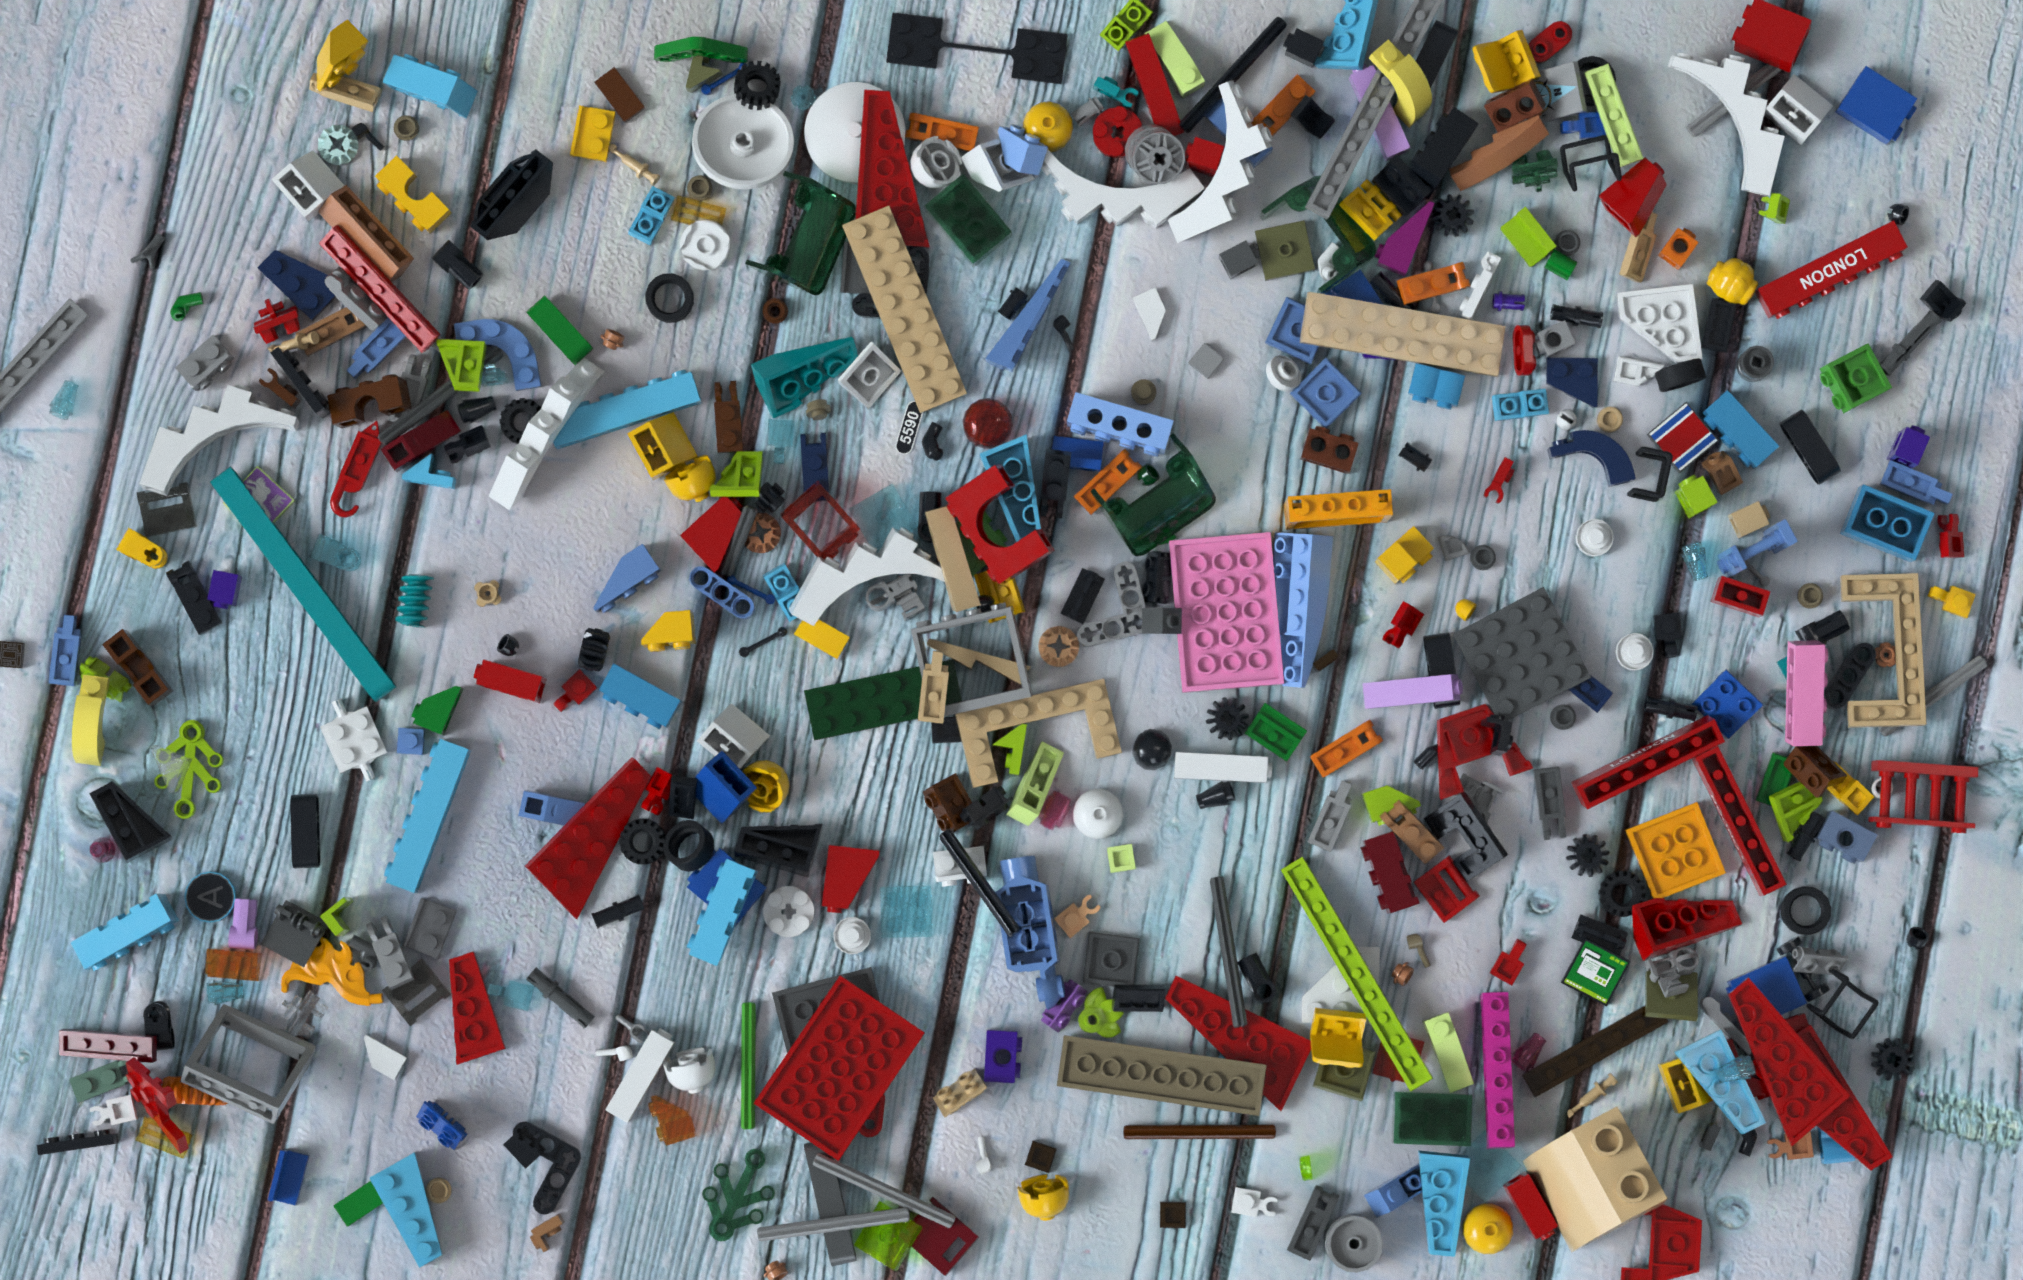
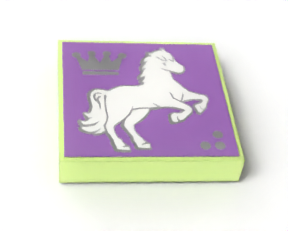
M258 466L243 480L250 490L252 497L259 502L265 510L264 513L274 523L295 502L286 491Z

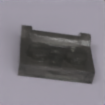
M187 482L179 483V486L172 487L167 496L155 492H137L146 537L197 527ZM182 496L183 503L149 509V502Z
M423 958L411 967L414 980L393 990L389 986L382 990L410 1026L417 1022L416 1019L442 998L446 999L451 995L447 987ZM433 984L437 990L409 1011L405 1005Z

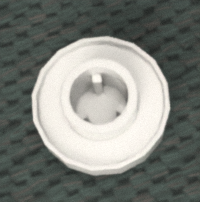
M1275 356L1267 363L1266 374L1270 383L1275 388L1289 392L1301 383V373L1297 364L1287 356Z
M1589 519L1582 523L1577 529L1575 536L1579 550L1585 555L1592 557L1606 553L1611 548L1614 540L1613 531L1610 526L1599 519Z
M1638 633L1627 634L1621 638L1615 650L1616 659L1619 664L1625 669L1632 671L1641 670L1649 665L1654 653L1650 640Z
M847 917L841 920L836 925L833 933L836 946L847 954H858L864 951L871 940V931L868 924L857 917Z

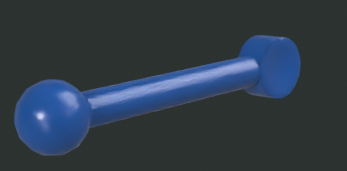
M741 63L737 69L714 83L703 85L701 88L702 93L710 95L712 89L734 77L738 69L741 70V66L746 63Z
M734 575L727 577L729 584H735L765 599L767 604L775 602L774 595H766L738 581Z

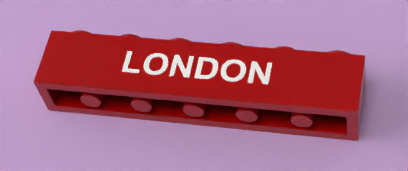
M1893 220L1758 288L1755 294L1768 319L1773 316L1776 319H1780L1791 313L1789 308L1797 304L1799 308L1813 302L1811 297L1819 293L1823 297L1835 291V285L1841 282L1847 285L1857 280V274L1865 270L1869 274L1881 268L1880 262L1888 259L1891 263L1903 257L1902 251L1908 248Z
M1707 715L1571 783L1581 805L1588 810L1724 743L1725 740L1715 719Z
M1714 747L1691 758L1759 896H1765L1787 885L1719 747Z

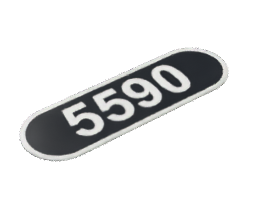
M911 401L906 407L895 444L897 452L903 455L912 451L923 412H919L915 401Z

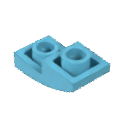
M652 186L628 231V235L651 246L675 197Z
M1546 389L1492 396L1495 421L1549 414Z
M783 563L765 573L763 577L787 619L791 622L797 617L791 614L789 608L800 588L786 564Z

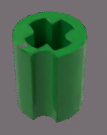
M1554 249L1544 268L1567 281L1578 262Z

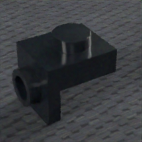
M1307 95L1304 96L1290 114L1306 132L1318 139H1321L1335 122L1332 116L1325 113Z
M1935 280L1920 298L1940 319L1949 322L1957 318L1966 305L1963 299L1956 297L1939 280Z
M1490 715V717L1481 720V726L1494 729L1490 754L1500 756L1506 753L1507 750H1510L1513 742V736L1510 735L1512 722L1505 721V717L1500 715Z

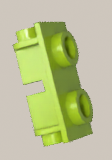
M89 656L85 663L80 665L79 675H81V678H83V674L109 678L107 698L111 700L116 699L121 703L123 693H127L132 687L129 679L116 670L110 676H107L106 673L110 670V666L97 657Z

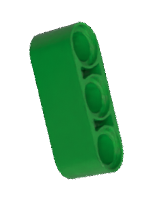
M545 295L526 311L531 319L574 365L578 364L594 349Z

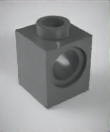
M1247 240L1219 254V259L1230 280L1258 265L1257 259L1260 257L1254 244L1249 245Z
M1142 608L1143 634H1181L1182 608Z

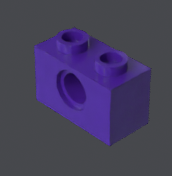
M1911 425L1910 428L1905 427L1898 432L1886 460L1897 462L1911 469L1916 467L1922 458L1930 437L1925 435L1926 431L1914 425Z
M987 1030L984 1082L1015 1083V1078H1020L1021 1063L1016 1062V1052H1022V1037H1017L1018 1031ZM1001 1049H1006L1011 1054V1059L1006 1064H1001L996 1059V1053Z

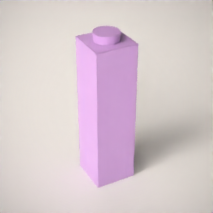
M1364 64L1363 70H1352L1353 74L1349 77L1359 103L1376 72L1374 65L1367 67ZM1389 102L1373 132L1385 161L1392 159L1396 154L1400 156L1407 153L1411 148Z
M1458 674L1363 683L1365 709L1460 700V694L1463 693L1462 681L1458 679Z

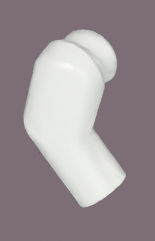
M1333 242L1317 261L1319 274L1324 280H1333L1337 276L1333 260L1340 253L1341 249Z

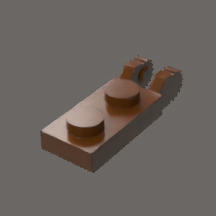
M730 381L729 385L732 401L723 402L722 385L720 382H714L717 452L731 453L743 451L741 411L736 381Z

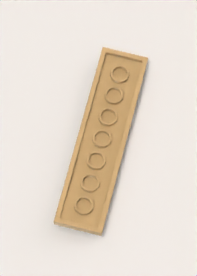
M884 207L843 224L842 227L919 412H925L967 394L890 207Z
M1307 292L1300 343L1497 377L1506 326Z

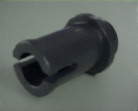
M1017 287L1009 291L1011 294L1001 308L998 309V312L1010 321L1022 303L1026 304L1027 302L1025 299L1028 295Z
M1408 442L1398 455L1417 467V471L1425 472L1432 462L1428 453L1426 455Z

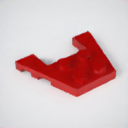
M1486 704L1437 720L1440 800L1464 792L1456 770L1457 766L1492 755L1490 750L1494 729L1481 726V720L1494 715ZM1512 742L1510 750L1502 754L1509 776L1533 769L1532 764L1524 758L1515 742Z
M136 1058L127 1061L128 1074H126V1077L132 1085V1089H130L132 1096L137 1102L143 1104L149 1116L155 1120L180 1154L189 1149L186 1136L170 1119L168 1109L177 1104L173 1089L169 1086L163 1088L161 1086L163 1082L158 1077L152 1079L149 1075L151 1073L150 1070Z
M1664 1204L1644 1214L1651 1215L1648 1269L1621 1267L1620 1280H1669L1699 1272L1702 1220Z

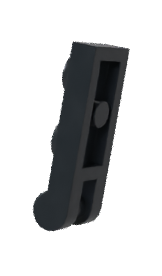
M189 560L184 562L179 569L175 571L171 569L166 572L198 635H202L222 624L212 602L207 600L208 595ZM188 576L191 582L182 585L179 579Z

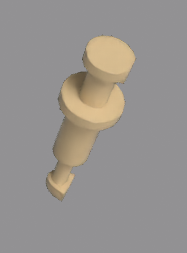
M609 145V151L619 156L622 163L635 171L637 178L640 179L644 176L650 180L652 186L659 181L660 175L651 173L648 170L649 165L647 163L642 165L630 155L619 152L616 145Z
M315 331L308 333V336L304 333H298L295 338L283 341L279 346L273 344L267 349L270 352L277 347L284 351L295 348L305 350L308 347V343L317 344L319 342V335Z
M1609 1073V1077L1601 1084L1596 1081L1594 1083L1595 1087L1580 1098L1579 1104L1567 1111L1568 1117L1574 1116L1577 1110L1582 1106L1587 1107L1600 1095L1605 1097L1607 1095L1605 1090L1611 1085H1616L1618 1083L1617 1079Z

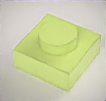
M1132 844L1107 848L1110 873L1136 869Z

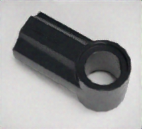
M448 240L435 253L432 259L445 272L451 273L461 284L470 290L480 281L484 274L464 257L465 254Z
M925 491L920 492L918 534L921 540L927 543H931L932 538L926 537L922 533V528L928 524L925 512L941 507V492Z
M1839 610L1818 622L1814 621L1796 630L1795 633L1800 641L1818 640L1823 644H1827V641L1847 632L1850 627L1845 615Z
M1256 952L1238 961V966L1256 1001L1266 1004L1274 999L1276 988ZM1268 985L1272 990L1271 996L1266 999L1259 997L1257 994L1258 987Z

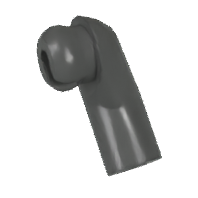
M354 935L348 946L359 951L362 968L372 970L378 961L373 945Z

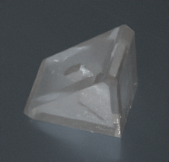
M158 745L150 746L169 793H179L192 759Z

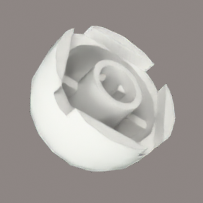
M938 136L927 138L921 142L913 151L910 161L911 171L916 180L925 187L935 189L953 183L961 174L959 172V165L962 164V158L958 149L947 139L945 141L937 139Z
M1100 788L1091 789L1081 794L1076 800L1072 811L1073 821L1077 829L1086 837L1093 839H1104L1113 835L1121 826L1123 819V808L1118 797L1110 791Z
M703 1047L683 1050L676 1053V1059L671 1061L669 1056L664 1060L663 1065L668 1081L673 1087L682 1091H688L691 1094L702 1091L704 1089L703 1086L707 1085L714 1077L716 1070L712 1049L705 1052Z

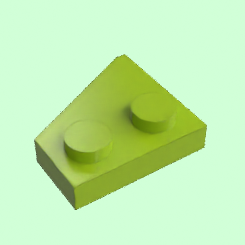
M737 451L731 459V463L721 472V478L717 484L711 485V497H760L763 451Z

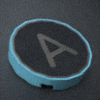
M216 872L200 873L194 877L186 887L184 896L186 907L191 915L200 921L209 923L226 918L234 909L235 899H237L236 890L232 882L223 874Z

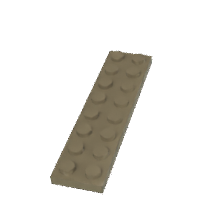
M1064 1035L1057 1086L1260 1116L1267 1065Z

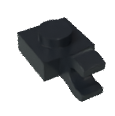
M480 425L460 434V440L447 443L444 449L446 454L455 452L449 455L451 463L454 464L459 462L465 453L469 457L491 446L483 426Z
M1680 614L1654 615L1656 641H1664L1665 658L1678 656L1675 639H1682Z

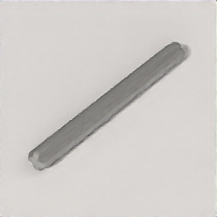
M818 1153L813 1161L815 1167L897 1205L908 1208L910 1211L947 1228H951L955 1221L954 1215L823 1154Z
M908 1208L759 1227L757 1235L759 1241L907 1222L910 1220Z

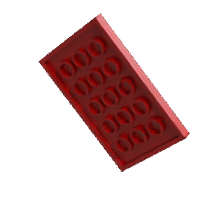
M839 976L754 1104L839 1161L925 1032L842 976Z

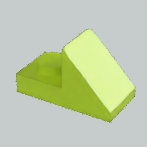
M1027 724L1019 725L993 744V746L1013 749L1012 753H1007L1005 768L1010 769L1009 774L1019 776Z

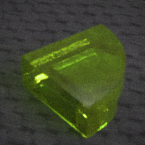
M1299 1156L1302 1180H1313L1310 1156Z

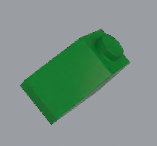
M454 686L423 699L421 704L417 703L411 716L415 718L413 723L444 736L463 688Z

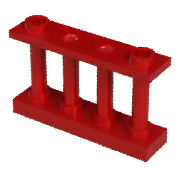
M1884 760L1871 762V771L1879 772L1881 777L1879 817H1868V822H1875L1877 828H1892V824L1947 827L1951 828V833L1965 834L1967 829H1975V823H1965L1967 783H1969L1970 778L1978 777V767ZM1895 773H1904V778H1906L1904 818L1890 817L1891 781ZM1920 775H1929V780H1931L1929 820L1915 819L1916 784ZM1945 776L1954 777V782H1956L1954 822L1940 821L1941 786Z

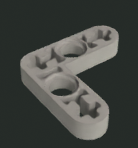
M1121 562L1114 570V579L1123 614L1081 625L1077 632V638L1083 646H1095L1142 633V629L1137 630L1136 626L1128 627L1130 633L1125 634L1124 624L1121 620L1122 618H1127L1126 623L1134 621V616L1137 615L1139 619H1142V608H1146L1137 571L1132 563ZM1126 566L1127 570H1132L1133 574L1129 575L1130 584L1135 581L1136 587L1129 586L1121 590L1120 585H1125L1124 578L1118 576V573L1121 572V567ZM1135 591L1138 594L1139 600L1135 605H1128L1125 602L1124 595L1126 592ZM1109 622H1117L1120 625V633L1118 635L1110 636L1107 634L1106 625ZM1102 624V633L1105 639L1100 640V634L1093 636L1091 642H1088L1086 638H1081L1085 628H1089L1093 632L1098 630L1096 625Z

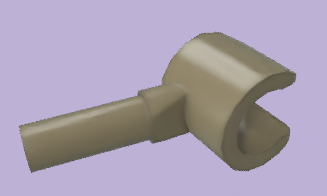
M1418 934L1407 935L1409 950L1417 948L1425 968L1431 966L1424 952L1422 938Z

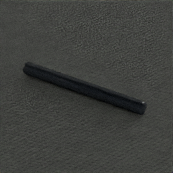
M1278 16L1269 24L1180 121L1179 126L1183 131L1190 133L1222 98L1219 85L1231 80L1235 83L1286 28L1287 23Z

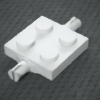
M342 698L338 699L337 701L341 709H339L336 701L332 702L337 717L332 722L320 726L340 774L351 769L361 768L365 780L368 782L370 778L367 771L372 780L376 778L370 764L376 758L388 753L367 706L355 712H347Z

